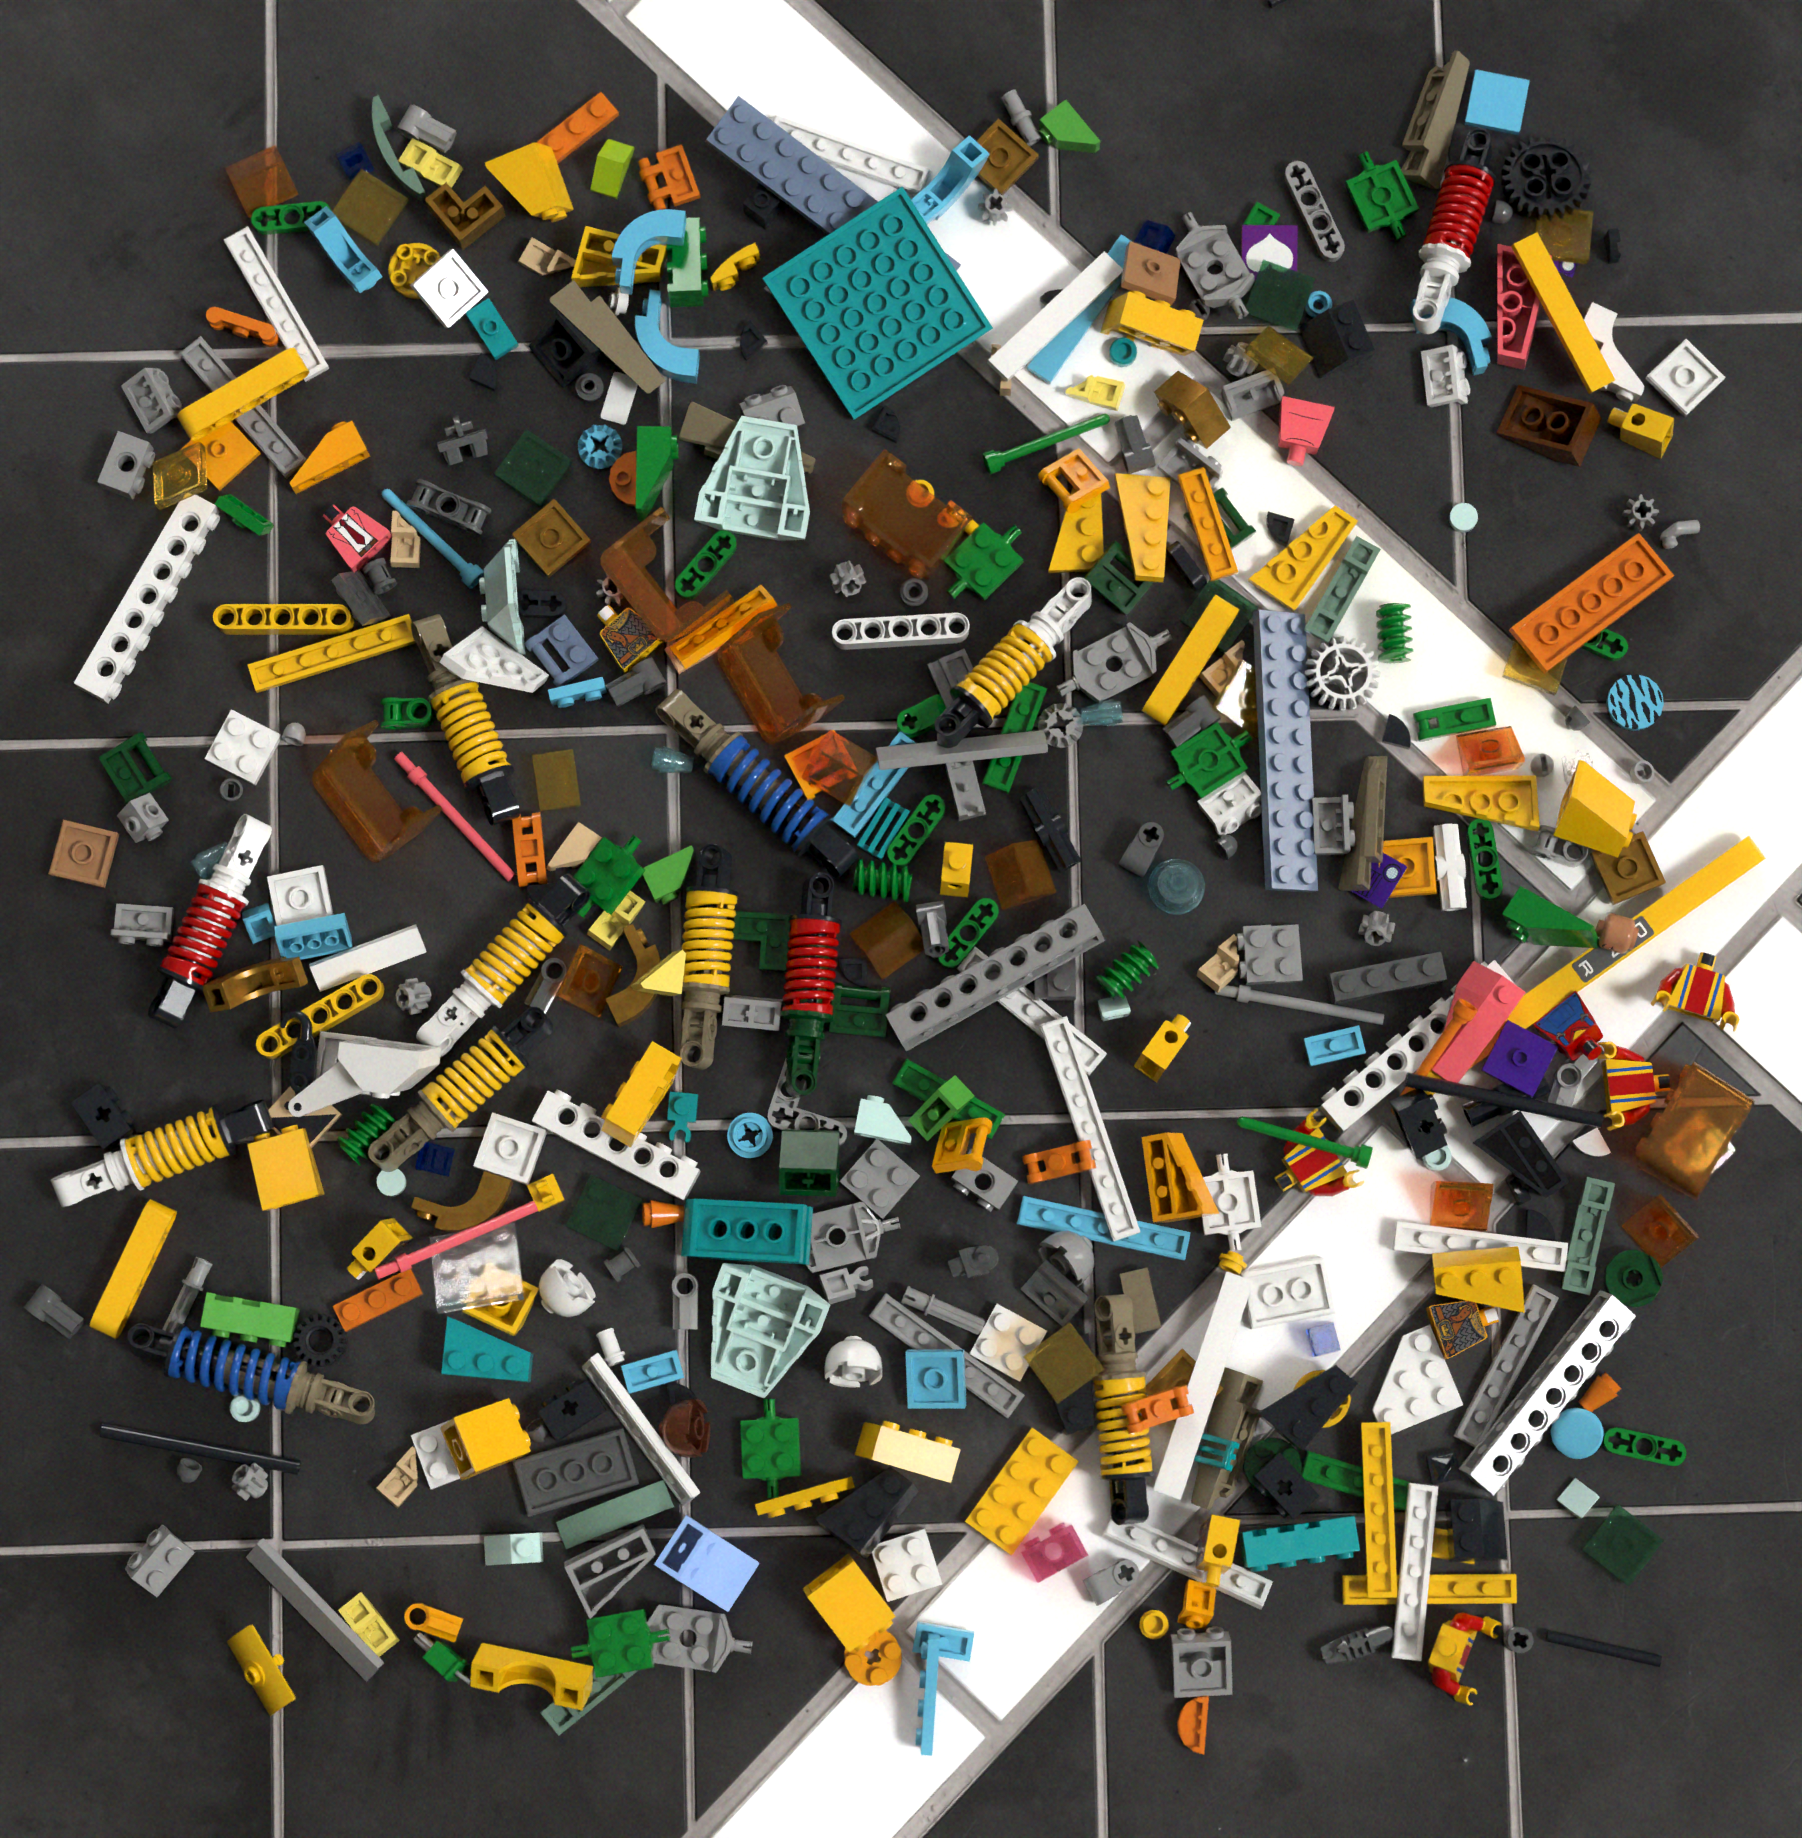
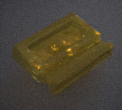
M573 749L532 755L540 811L581 806Z

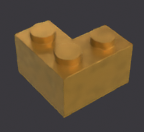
M444 183L425 198L428 210L462 250L506 216L503 206L486 186L464 203L447 183Z
M1179 370L1154 391L1159 400L1157 403L1159 409L1166 416L1172 415L1180 425L1184 426L1186 429L1184 431L1185 437L1192 440L1195 444L1198 443L1207 449L1231 428L1208 388Z

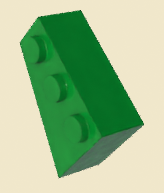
M699 217L687 218L683 246L667 244V286L670 307L704 306L703 297H708V280L702 279V270H707V253H701V243H706V226L700 227Z

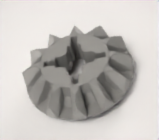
M1066 703L1052 704L1042 712L1039 718L1038 729L1039 731L1044 730L1049 745L1065 748L1073 745L1080 738L1083 731V720L1075 707ZM1057 714L1062 721L1069 722L1065 727L1066 736H1064L1059 728H1052L1057 722Z

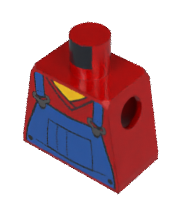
M1576 991L1533 1024L1541 1038L1559 1046L1557 1051L1570 1060H1576L1582 1054L1589 1060H1594L1602 1052V1048L1597 1042L1603 1038V1034Z

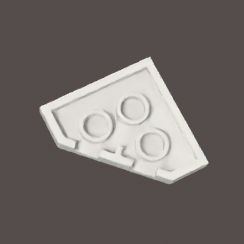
M480 627L444 653L440 660V663L447 667L450 673L462 679L531 693L541 687L549 677V674L484 627Z
M1430 1325L1402 1336L1378 1398L1373 1406L1372 1413L1376 1422H1390L1391 1434L1463 1405Z

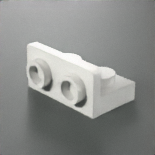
M1454 345L1421 351L1427 405L1435 407L1454 402L1467 404L1470 386L1464 375V368L1467 367L1464 352Z
M1245 771L1197 801L1200 809L1214 825L1219 837L1233 833L1240 825L1258 817L1262 813L1261 791Z

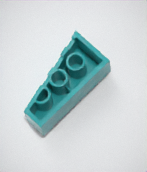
M1355 1516L1238 1532L1243 1567H1250L1251 1572L1268 1570L1267 1565L1279 1563V1568L1297 1566L1296 1560L1307 1559L1308 1564L1325 1562L1324 1556L1335 1554L1337 1560L1353 1558V1552L1360 1551Z

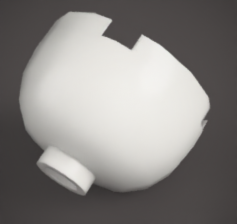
M562 1259L554 1261L541 1276L539 1282L541 1303L549 1313L555 1312L560 1316L573 1317L586 1311L595 1302L593 1299L596 1296L586 1277L581 1272L576 1276L570 1270L573 1265Z
M846 1337L844 1341H840L831 1347L825 1360V1379L830 1377L831 1384L841 1387H860L858 1381L868 1380L869 1385H873L882 1378L881 1357L873 1345L863 1341L860 1337Z

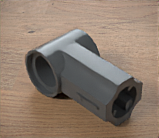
M1130 415L1115 421L1114 425L1122 447L1121 454L1127 473L1132 474L1155 467L1154 455L1150 444L1146 443L1138 416Z
M651 657L633 666L627 674L606 684V688L616 706L619 707L643 693L646 695L658 690L666 684V680Z
M1203 695L1191 703L1183 714L1162 728V731L1168 741L1177 748L1200 731L1202 732L1218 722L1222 717L1206 696Z
M944 901L916 904L918 928L922 932L925 955H929L932 958L941 957L946 952H949L948 936L945 927L947 926Z
M558 958L546 960L524 1003L530 1007H539L547 1014L562 984L568 979V966ZM553 964L561 965L563 970L562 975L557 979H551L548 975V969Z
M41 1284L24 1308L39 1320L46 1321L62 1335L71 1339L81 1328L85 1319L63 1303L59 1295Z

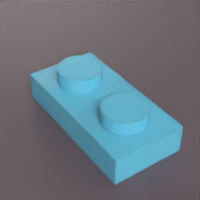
M603 677L548 689L552 706L558 705V708L571 706L575 700L585 698V701L598 700L602 698L601 694L607 693Z
M1359 1025L1303 1039L1310 1067L1366 1053Z
M677 1350L621 1366L629 1394L685 1378Z
M917 1621L912 1652H922V1641L928 1642L929 1633L940 1634L939 1657L970 1662L975 1631Z

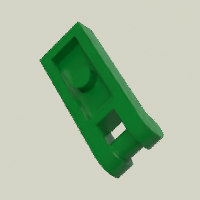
M1491 697L1424 710L1413 714L1414 722L1418 723L1419 732L1417 736L1419 742L1491 728L1497 725ZM1436 719L1438 728L1430 729L1428 720Z

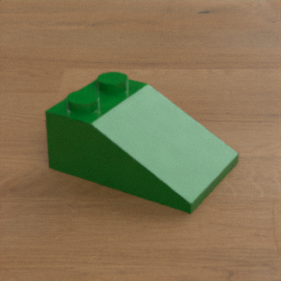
M637 426L636 512L639 522H645L673 469V459H679V442H677V435L672 434L671 426Z
M1522 886L1519 887L1502 914L1507 923L1506 927L1511 932L1510 935L1521 943L1528 941L1533 945L1599 947V938L1593 925Z

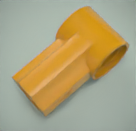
M419 1602L409 1606L404 1616L408 1627L454 1643L464 1619ZM421 1608L425 1611L426 1620L424 1623L415 1624L411 1621L410 1613L413 1609Z

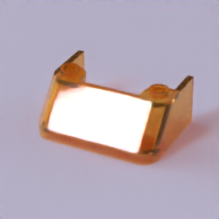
M661 506L603 552L600 561L603 570L653 634L660 641L671 642L705 624L731 605L734 599L725 590L705 607L698 602L691 601L685 603L677 610L645 568L656 556V546L649 535L670 520V517Z
M790 603L758 613L718 650L719 664L760 735L769 744L783 741L822 719L845 699L843 694L825 701L817 693H809L802 696L776 650L783 644L784 634L777 620L792 608Z
M377 720L344 734L312 775L316 790L365 856L374 863L386 859L423 832L442 810L441 806L437 805L425 812L414 806H410L402 811L375 775L371 767L376 762V750L367 738L379 725Z

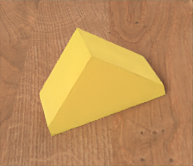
M683 949L672 952L632 984V989L634 991L667 996L682 994L686 953Z

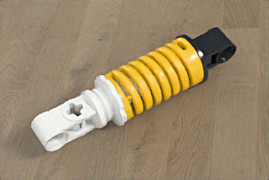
M1080 577L1071 579L1056 596L1047 602L1040 612L1036 611L1031 616V620L1028 623L1018 620L1009 630L1008 635L1004 636L1000 643L996 644L993 650L986 654V658L981 659L979 665L975 666L971 673L965 676L964 681L959 682L950 689L953 702L935 720L936 740L939 745L944 748H953L959 744L976 724L986 728L993 723V717L999 715L1001 709L1008 706V701L1013 700L1015 694L1022 691V686L1028 685L1029 680L1036 676L1037 671L1042 670L1045 663L1051 662L1056 657L1053 646L1059 644L1064 639L1063 634L1070 630L1078 618L1091 606V585L1086 579ZM1075 593L1085 594L1083 597L1079 598L1073 596ZM945 728L954 729V731L951 733L942 732V730Z
M565 874L539 903L529 898L527 900L528 903L522 909L523 911L517 913L520 921L512 919L509 922L511 928L504 927L502 929L503 936L497 935L494 938L496 944L489 943L487 945L488 952L482 951L479 955L483 963L479 959H474L473 965L471 964L468 968L461 971L465 979L464 984L452 991L453 995L446 1003L440 1007L429 1021L421 1026L416 1038L423 1045L441 1047L440 1057L448 1053L454 1043L478 1018H482L485 1015L484 1011L488 1007L493 1005L501 1008L503 1006L502 1004L507 1000V997L516 990L515 984H522L523 977L521 975L528 977L531 974L528 966L535 969L538 966L536 959L539 961L545 959L546 955L542 950L550 953L556 944H559L564 937H568L569 934L564 925L578 910L585 906L590 899V891L571 874Z
M264 1099L251 1102L226 1114L222 1112L218 1104H214L206 1115L202 1111L197 1113L198 1124L193 1116H187L185 1118L187 1126H185L182 1120L175 1122L176 1130L172 1124H166V1134L162 1128L158 1127L154 1130L155 1137L151 1131L145 1132V1142L142 1135L120 1140L121 1150L114 1153H105L104 1160L77 1170L65 1172L51 1179L61 1207L75 1204L84 1198L113 1187L120 1191L124 1189L125 1185L134 1183L137 1189L143 1190L152 1183V1180L160 1182L164 1177H173L174 1173H183L184 1169L191 1170L195 1165L202 1166L205 1161L210 1163L215 1160V1157L221 1159L228 1155H236L235 1141L263 1133L274 1127ZM92 1173L96 1177L101 1176L99 1184H96L95 1180L89 1181Z

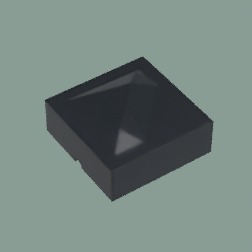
M1455 1450L1426 1456L1432 1484L1461 1479Z

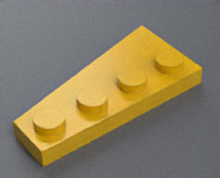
M1115 473L1114 479L1119 494V504L1123 514L1124 528L1128 538L1135 580L1163 583L1171 478Z
M1336 505L1333 506L1302 535L1293 540L1282 552L1252 575L1248 582L1294 613L1356 526L1358 520Z
M1536 775L1423 776V803L1425 807L1539 831Z

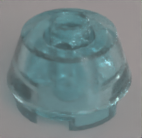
M1169 859L1160 863L1153 870L1149 878L1148 888L1152 901L1159 909L1170 914H1184L1193 910L1201 902L1205 891V882L1200 870L1191 862L1184 859Z

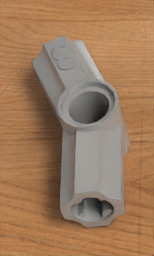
M1584 1054L1576 1060L1567 1058L1553 1074V1083L1547 1102L1572 1107L1578 1085H1580L1583 1078L1600 1059L1589 1060ZM1562 1071L1572 1072L1574 1075L1573 1084L1568 1085L1562 1081ZM1552 1118L1558 1121L1567 1122L1566 1120Z

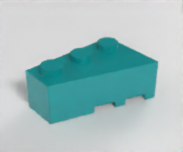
M447 1316L441 1374L531 1383L532 1353Z

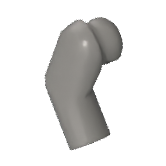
M1677 521L1660 535L1663 548L1671 549L1676 547L1678 544L1676 537L1680 535L1699 533V521Z

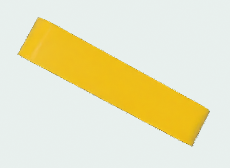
M296 348L286 349L185 407L177 414V418L190 440H199L300 382L308 376L310 371Z
M1218 595L1213 597L1147 700L1142 712L1164 726L1168 724L1240 609Z
M223 604L218 606L213 613V621L221 632L228 635H343L350 632L354 625V619L347 607L340 604ZM282 614L290 615V621L286 625L277 624V619ZM310 614H317L319 616L318 621L314 625L305 624V619ZM338 614H345L347 616L345 623L342 625L333 624V619ZM224 615H234V620L231 624H221V619ZM252 615H262V621L259 624H249V619Z
M366 974L301 1010V1012L309 1017L312 1023L313 1038L320 1035V1031L325 1032L378 1002L383 997L385 988L376 976ZM368 982L377 983V990L373 995H365L363 992V988ZM344 996L352 997L351 1007L346 1010L340 1009L338 1005L339 1000ZM319 1010L327 1011L326 1021L316 1024L314 1022L315 1013ZM292 1018L286 1023L285 1028H281L279 1023L266 1030L256 1040L257 1050L268 1059H277L292 1051L297 1038L289 1036V1030L293 1025L300 1024V1022ZM275 1038L278 1042L276 1050L266 1052L264 1049L265 1042L268 1039Z
M152 1199L147 1202L92 1316L90 1328L114 1339L119 1337L175 1221L176 1210Z

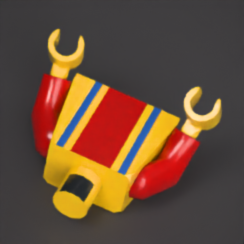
M1700 952L1696 966L1685 964L1682 968L1672 970L1660 981L1657 993L1651 1001L1652 1006L1656 1002L1662 1003L1663 1012L1668 1009L1713 1024L1720 1021L1722 1017L1719 1025L1721 1030H1724L1726 1023L1733 1026V1031H1736L1740 1020L1739 1016L1735 1013L1734 999L1729 984L1725 982V975L1713 971L1716 956L1709 953Z
M1611 1041L1598 1042V1045L1603 1046L1604 1054H1600L1597 1058L1606 1059L1601 1062L1607 1111L1604 1118H1611L1613 1123L1607 1129L1611 1131L1622 1126L1635 1124L1649 1113L1650 1105L1656 1103L1655 1092L1670 1091L1669 1075H1653L1652 1063L1645 1062L1643 1056L1625 1047L1616 1046Z
M1314 1109L1307 1115L1306 1120L1301 1122L1293 1131L1327 1140L1319 1128L1326 1122V1117L1321 1122H1317L1313 1115L1319 1109ZM1287 1141L1283 1148L1285 1157L1282 1161L1287 1170L1274 1177L1283 1192L1297 1184L1302 1193L1309 1192L1312 1196L1333 1197L1350 1188H1356L1364 1184V1181L1356 1183L1353 1180L1354 1173L1360 1170L1356 1169L1347 1172L1336 1154Z
M1457 1613L1452 1621L1449 1620L1442 1624L1428 1664L1430 1672H1432L1431 1680L1433 1684L1454 1696L1456 1702L1472 1705L1473 1703L1468 1700L1469 1693L1477 1694L1476 1689L1460 1685L1458 1682L1477 1631L1492 1638L1498 1637L1497 1634L1493 1633V1629L1496 1625L1502 1626V1623L1488 1616L1482 1618L1467 1613Z

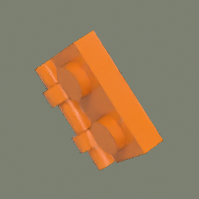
M682 144L656 153L659 164L651 166L648 158L638 161L641 169L639 175L641 180L646 183L649 191L647 197L650 204L654 205L655 211L666 209L664 199L671 197L674 207L700 198V193ZM663 174L667 186L659 189L656 177Z

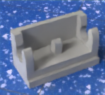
M1275 367L1223 386L1221 392L1232 421L1280 404L1283 394H1285Z
M973 761L945 763L958 820L962 821L986 815Z
M726 994L722 1025L779 1031L781 1023L780 1011L782 1010L783 1000Z

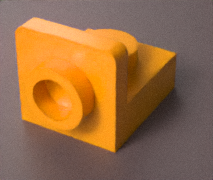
M1189 1579L1185 1585L1183 1610L1178 1616V1623L1185 1624L1192 1629H1205L1213 1617L1216 1589L1205 1586L1202 1582Z

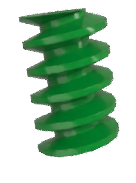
M1406 603L1380 605V609L1375 614L1381 620L1376 623V627L1382 630L1377 633V638L1383 642L1379 643L1377 648L1383 653L1378 656V660L1382 663H1404L1411 661V659L1406 658V655L1414 652V649L1405 647V644L1413 641V638L1405 636L1404 633L1411 631L1412 627L1404 625V622L1412 619V616L1403 614V611L1410 609L1411 605Z
M859 859L856 865L852 892L857 886L859 895H863L865 890L869 888L870 896L874 897L876 892L880 890L882 899H885L888 893L891 892L892 899L895 901L900 893H902L904 902H908L913 872L909 875L907 866H904L901 872L898 873L896 864H893L890 870L886 871L884 862L881 863L877 870L872 860L867 868H865L863 859Z
M1138 941L1139 947L1135 945L1129 947L1131 955L1126 952L1120 955L1123 963L1116 959L1113 960L1114 970L1109 967L1104 968L1106 978L1099 974L1095 976L1099 985L1112 999H1114V996L1124 999L1125 996L1122 990L1124 988L1131 992L1134 991L1131 984L1132 981L1142 984L1139 976L1141 973L1150 977L1149 966L1156 970L1159 969L1154 956L1140 941Z
M373 1103L369 1105L373 1113L372 1115L364 1111L361 1113L364 1123L358 1120L353 1121L356 1131L349 1128L345 1130L348 1139L340 1136L337 1138L340 1147L359 1166L361 1164L357 1157L360 1156L367 1159L369 1156L366 1148H369L374 1140L382 1136V1131L387 1132L390 1129V1123L394 1124L396 1122L385 1109Z

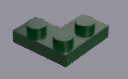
M736 911L733 941L761 942L759 970L788 972L785 967L787 961H789L786 956L789 951L787 945L790 940L788 934L791 928L788 917L791 914Z

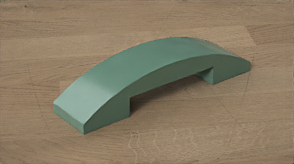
M379 95L373 97L372 122L383 159L400 185L412 196L424 202L427 196L414 168L402 171L384 132L392 129L393 126Z
M1358 536L1355 537L1319 604L1306 624L1304 631L1329 643L1378 556L1380 548Z
M1586 1177L1573 1223L1561 1289L1590 1295L1596 1271L1595 1263L1615 1183Z
M662 1480L556 1522L565 1548L569 1549L673 1508L674 1505L665 1481Z
M593 1670L592 1691L583 1710L554 1705L553 1702L541 1714L559 1736L637 1671L596 1678L595 1670Z

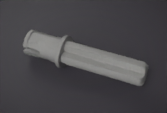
M196 1256L186 1279L182 1280L184 1285L162 1330L175 1333L178 1327L184 1323L199 1290L203 1291L204 1289L202 1285L213 1265L211 1262Z
M910 1286L907 1287L901 1301L903 1304L905 1303L923 1311L925 1316L927 1314L933 1315L974 1334H980L985 1324L983 1318L938 1300L934 1294L929 1296Z

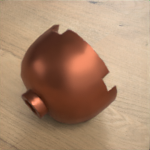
M699 1399L679 1401L670 1406L665 1413L663 1421L659 1424V1435L664 1439L666 1446L671 1452L681 1457L693 1458L702 1457L700 1453L708 1450L710 1422L704 1424L703 1413H708L703 1401Z

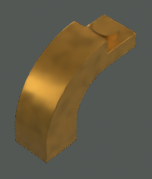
M633 924L623 928V931L636 956V976L626 989L606 998L619 1028L640 1017L651 1006L657 996L654 993L634 991L631 987L632 984L661 962L656 945L654 944L645 949L644 945L648 944V941L642 929L636 930Z
M284 956L256 963L218 977L204 984L203 992L211 1013L232 1009L250 999L267 993L302 987L308 981L300 957L286 958Z
M484 1171L477 1192L465 1204L456 1207H446L415 1197L411 1208L418 1211L416 1216L433 1221L434 1216L438 1217L435 1228L438 1230L461 1232L494 1218L506 1203L513 1181Z

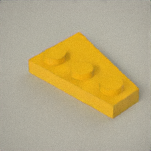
M1075 488L1072 489L1071 495L1077 492ZM1101 494L1082 504L1075 513L1070 514L1066 511L1048 573L1090 571L1104 554Z
M852 1477L764 1501L755 1504L758 1515L768 1513V1517L773 1518L786 1514L784 1508L794 1506L795 1511L812 1506L811 1500L820 1498L821 1503L838 1499V1492L855 1488Z

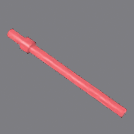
M400 752L394 760L408 774L407 778L413 785H418L507 882L511 881L516 876L515 872L426 778L427 774L420 766L416 767L403 752Z
M534 1201L408 1255L406 1253L400 1254L395 1257V1260L375 1268V1273L378 1279H381L399 1270L401 1273L412 1268L411 1265L533 1214L538 1211Z

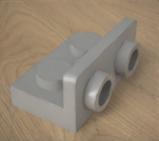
M144 368L121 385L146 433H154L171 419H178L177 414L182 410V403L171 390L168 384V377L159 368Z

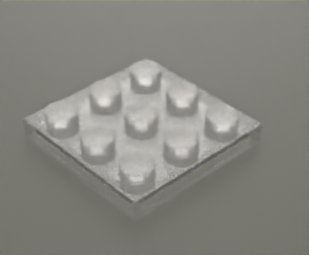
M515 1223L507 1224L432 1256L438 1314L524 1300ZM459 1232L430 1237V1243H436Z

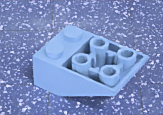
M686 1515L654 1565L729 1612L760 1563Z

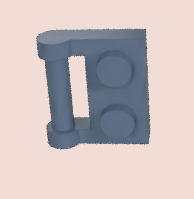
M565 614L543 631L528 639L524 644L529 651L534 652L554 678L553 683L556 687L565 686L599 660ZM547 640L570 668L566 672H562L542 646Z

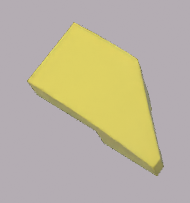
M1093 375L1086 377L1087 380L1073 388L1069 387L1066 389L1065 393L1069 397L1118 411L1126 385L1122 381L1100 376L1094 378Z

